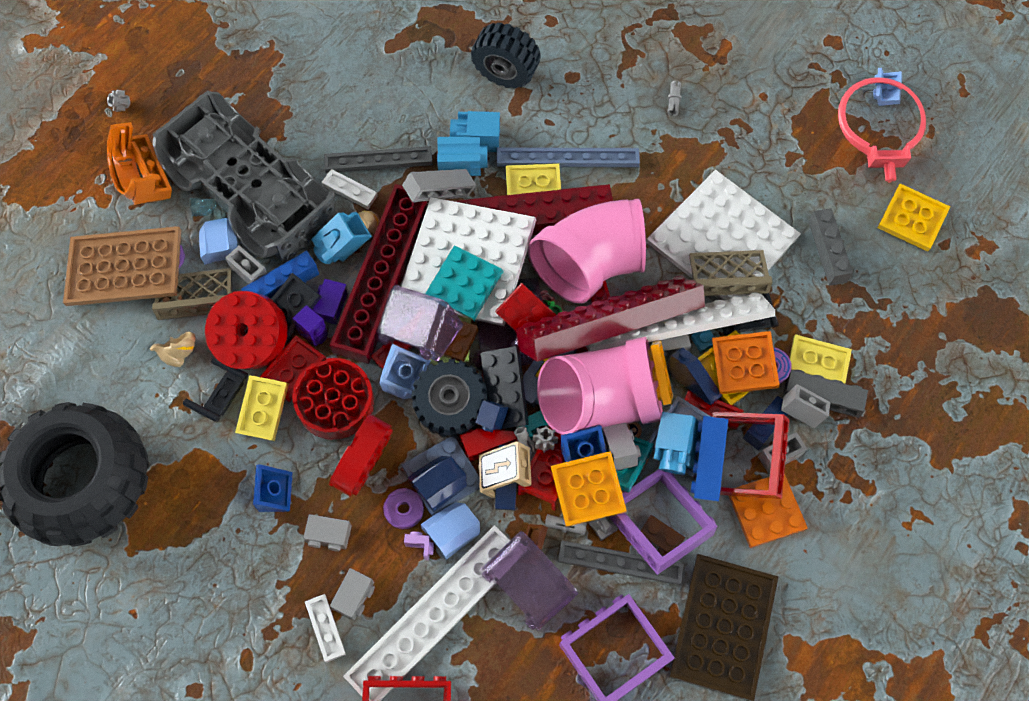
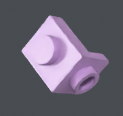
M421 532L405 534V546L424 548V559L429 560V555H433L434 542H431L430 536L422 535Z

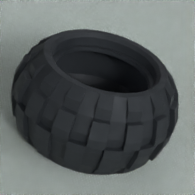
M70 402L55 404V407H52L50 411L40 410L29 416V422L20 430L15 428L7 438L10 443L5 451L0 452V501L3 503L2 509L9 521L32 539L56 547L63 545L75 547L90 544L97 537L105 538L118 530L117 525L125 517L130 519L138 509L136 502L140 495L145 494L148 483V476L146 475V469L149 465L148 455L140 435L118 413L109 411L103 406L84 402L82 406H77L75 403ZM81 444H92L97 455V467L91 481L81 491L69 497L51 498L43 494V481L47 469L54 459L71 447Z

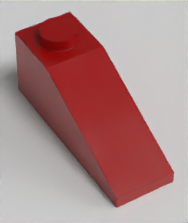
M469 429L463 435H460L462 446L470 462L478 460L479 455L499 448V445H508L518 441L514 431L493 430V432H488L483 429Z

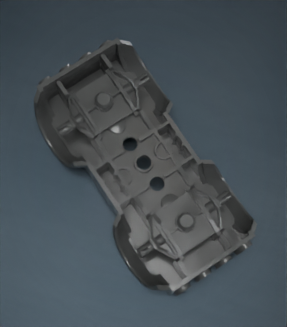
M206 91L153 134V148L164 172L180 189L184 191L201 189L228 213L227 216L232 230L249 252L259 258L276 256L282 263H285L287 260H291L301 248L306 247L317 232L337 214L334 205L335 193L331 189L328 191L296 159L285 160L259 137L261 130L257 126L255 128L243 118L219 92ZM231 158H235L237 160V164L234 166H228L227 161ZM243 169L248 170V172L244 175L239 174V172ZM260 180L262 185L259 188H253L251 186L252 182Z

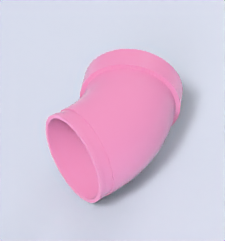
M640 199L610 201L593 205L569 215L554 226L545 227L528 244L530 262L541 280L563 299L582 304L587 302L602 287L603 281L622 274L644 273L646 265V240Z
M647 337L627 340L626 345L549 358L543 364L537 382L538 402L547 424L553 430L555 429V432L567 434L601 425V428L638 421H641L643 425L659 422L663 406L662 400L658 401L656 389L659 383L654 381L652 369L654 361L650 362L648 350L650 345Z

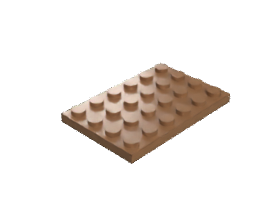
M180 227L70 237L63 304L65 306L177 296L181 244Z

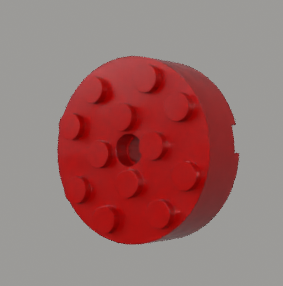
M236 291L219 299L211 308L206 319L205 338L211 353L222 364L236 369H259L269 365L282 352L287 339V322L283 311L269 297L249 291Z
M327 358L325 361L311 364L300 374L293 388L292 400L299 420L310 433L323 439L337 440L352 436L358 431L366 417L372 414L374 409V393L368 376L357 364L346 359ZM338 396L335 400H330V398Z
M369 414L356 432L351 445H348L341 457L329 485L349 497L352 495L357 496L362 486L366 483L370 471H372L376 462L382 456L384 447L387 446L391 439L392 425Z

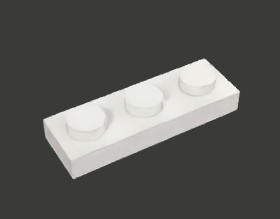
M332 169L321 182L323 187L331 189L333 192L366 209L370 208L378 196L377 192Z
M323 594L305 601L324 661L327 663L346 655L326 595Z

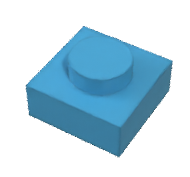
M710 330L691 335V339L700 353L713 347L712 338L715 337Z

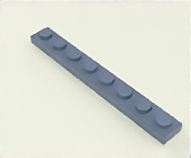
M497 148V167L535 164H559V167H639V148Z

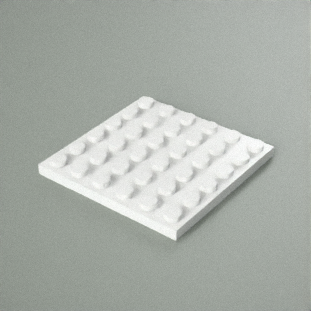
M714 170L647 238L646 243L693 279L689 259L690 253L764 250L767 269L769 270L800 237L801 233L717 170ZM738 257L731 259L738 265L742 262ZM751 257L750 260L758 264L760 257ZM715 258L713 260L718 265H721L724 262L720 258ZM695 259V263L700 266L705 263L702 259ZM745 263L742 266L749 272L753 269V267L747 263ZM729 264L723 267L730 273L735 269ZM708 265L705 268L710 273H713L716 270L711 265ZM758 270L753 273L756 277L763 276ZM720 271L715 275L718 278L727 277ZM737 271L734 274L736 277L746 276L740 271ZM702 272L698 275V279L708 278ZM746 294L717 295L715 297L717 299L726 300L731 299L734 296H745Z
M430 197L397 301L402 304L420 308L426 307L429 310L468 318L425 294L455 245L504 271L475 319L504 326L505 321L495 311L516 289L536 218Z

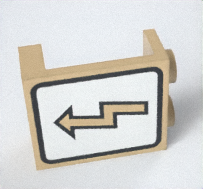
M517 441L479 455L480 492L494 498L496 497V488L514 482L523 487L530 486V448Z

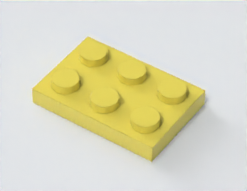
M559 164L506 166L507 195L561 189Z
M795 334L789 356L791 370H802L806 374L821 375L824 379L839 380L845 384L852 349Z
M250 375L235 433L275 441L289 384Z

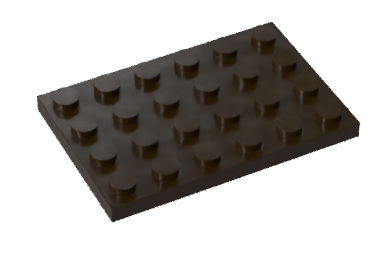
M697 554L674 652L675 659L672 661L669 678L743 700L754 701L779 577Z

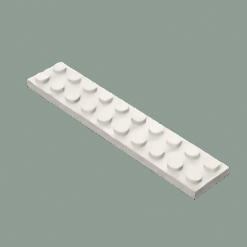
M751 293L741 297L734 296L731 299L715 300L714 302L706 303L703 308L587 345L586 348L588 351H595L626 345L627 340L647 337L648 342L697 333L774 317L775 309L759 293Z
M494 525L343 677L361 696H363V680H368V676H381V680L389 681L390 676H403L404 678L518 562L524 553ZM370 687L369 701H381L394 687Z

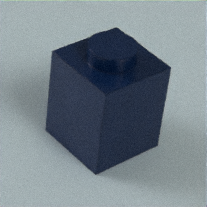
M483 400L476 423L482 425L481 429L488 432L501 430L508 407L494 401Z

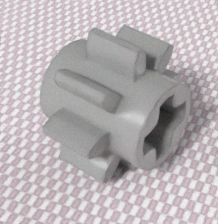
M113 90L107 97V103L110 107H113V111L121 112L130 106V98L128 95H125L124 90Z
M547 426L542 429L537 428V435H533V442H536L535 448H540L543 452L549 449L554 450V444L558 443L555 429L551 430Z

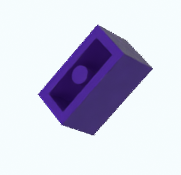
M324 279L317 292L322 298L312 310L323 318L324 322L337 325L349 293L348 288L344 283Z
M307 305L293 317L298 333L314 347L322 344L327 339L328 331L323 318Z

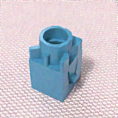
M458 111V119H451L450 137H480V145H487V152H497L500 136V112Z
M437 137L438 171L466 169L470 176H481L480 168H488L487 145H480V137Z
M341 212L337 213L311 240L315 245L313 249L317 258L325 264H331L338 259L344 262L372 236L357 212H352L349 215Z
M662 412L654 459L660 461L659 469L661 471L685 475L686 468L693 469L697 454L695 452L696 441L699 440L701 433L698 432L699 420L694 416Z

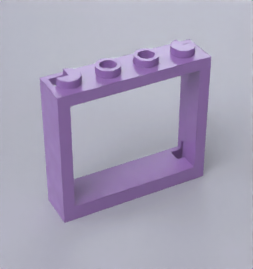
M660 469L634 485L629 493H622L625 504L661 481L703 528L662 557L626 513L609 517L657 575L711 538L717 528L714 519L708 516L702 510L700 503L694 501L689 495L688 490L677 482L674 474L661 471Z
M621 594L612 601L614 605L608 609L604 606L595 613L597 617L591 621L587 618L578 625L580 629L574 633L570 630L561 637L563 641L560 642L559 646L597 701H618L675 659L629 594L625 597ZM627 604L663 656L605 697L570 644Z

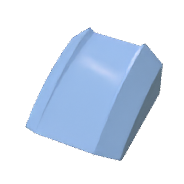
M228 218L206 221L199 231L200 256L204 265L226 260L225 257L239 246V239L232 230Z
M392 344L379 383L382 390L402 399L412 398L413 384L415 380L420 378L419 374L422 370L424 372L427 371V366L431 360Z
M455 502L421 524L423 531L426 535L430 536L446 560L480 534V522L465 503Z

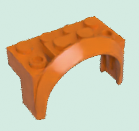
M131 122L111 125L107 140V161L116 189L129 200L132 199L134 205L170 199L172 188L156 157L148 135L132 136L133 126ZM132 159L131 161L119 162V160ZM136 163L141 171L143 178L140 177Z

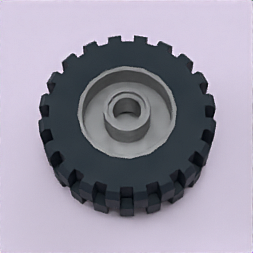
M498 22L496 24H489L482 29L472 47L471 59L473 64H475L476 70H479L483 77L488 78L487 80L495 82L496 85H502L505 88L512 87L514 89L521 88L531 81L540 63L541 54L535 40L530 38L528 33L521 31L518 27H513L511 24Z
M449 359V362L439 360L435 366L432 363L428 365V370L425 372L422 370L419 374L420 378L415 380L413 384L414 390L411 395L413 399L412 405L421 424L427 427L430 432L438 433L442 437H446V435L457 437V434H463L469 429L477 427L476 420L482 401L487 400V389L482 376L476 372L473 366H467L466 362L461 360L459 363L455 362V359Z

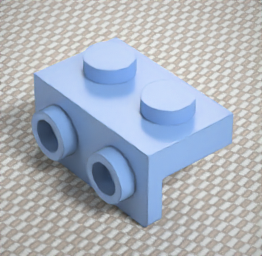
M878 68V75H875V78H889L902 83L901 71L883 73L882 68ZM875 83L877 87L873 90L874 99H877L879 106L900 104L901 89L889 84Z

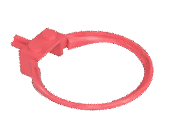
M876 77L862 80L851 86L839 104L838 120L846 139L855 148L867 155L868 168H884L885 181L888 183L896 181L895 168L904 167L911 159L910 150L922 139L926 128L925 110L917 95L898 81ZM884 83L898 87L901 90L904 89L912 96L918 105L921 122L918 133L905 145L903 150H877V146L869 147L870 143L861 139L850 129L846 121L845 111L847 102L854 91L868 84Z

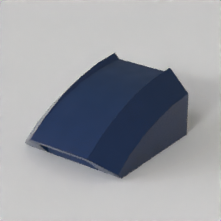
M452 456L438 457L407 477L409 483L427 502L432 512H435L467 486L466 473Z

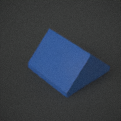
M601 425L561 435L560 449L565 462L606 452Z
M260 464L256 465L253 505L258 512L290 511L293 472Z

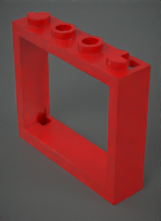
M713 412V417L728 419V423L775 425L769 491L721 487L720 495L782 499L789 419L784 414Z
M368 676V680H363L362 701H369L370 687L443 688V701H451V681H446V676H433V681H425V676H412L411 681H403V676H390V681L381 680V676Z

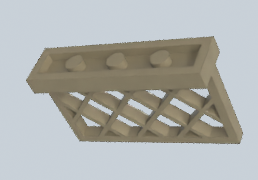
M764 250L689 254L693 280L704 286V296L763 294L770 291L772 277L768 273ZM738 257L742 262L738 265L731 259ZM760 257V262L756 264L750 258ZM715 258H720L724 262L721 265H718L713 260ZM695 259H702L705 263L700 266L695 263ZM745 263L753 267L750 272L742 267ZM729 264L735 269L730 273L723 267ZM708 265H711L716 270L713 273H710L705 268ZM758 270L763 276L756 277L753 273ZM720 271L727 277L718 278L715 275ZM737 271H740L746 276L736 277L734 274ZM702 272L708 278L698 279V275Z
M231 268L178 274L177 288L180 291L177 293V296H171L168 302H160L163 297L155 298L152 310L157 320L209 314L214 304L225 296H217L218 292L224 289L227 291V294L232 293ZM227 275V278L222 283L216 280L220 276ZM207 277L209 279L203 285L198 282L201 278ZM183 280L190 281L185 287L179 284ZM213 282L218 285L213 291L207 289ZM195 284L199 289L192 294L188 290ZM203 291L209 294L207 297L198 298ZM184 293L190 296L186 300L177 299L180 295L182 296Z

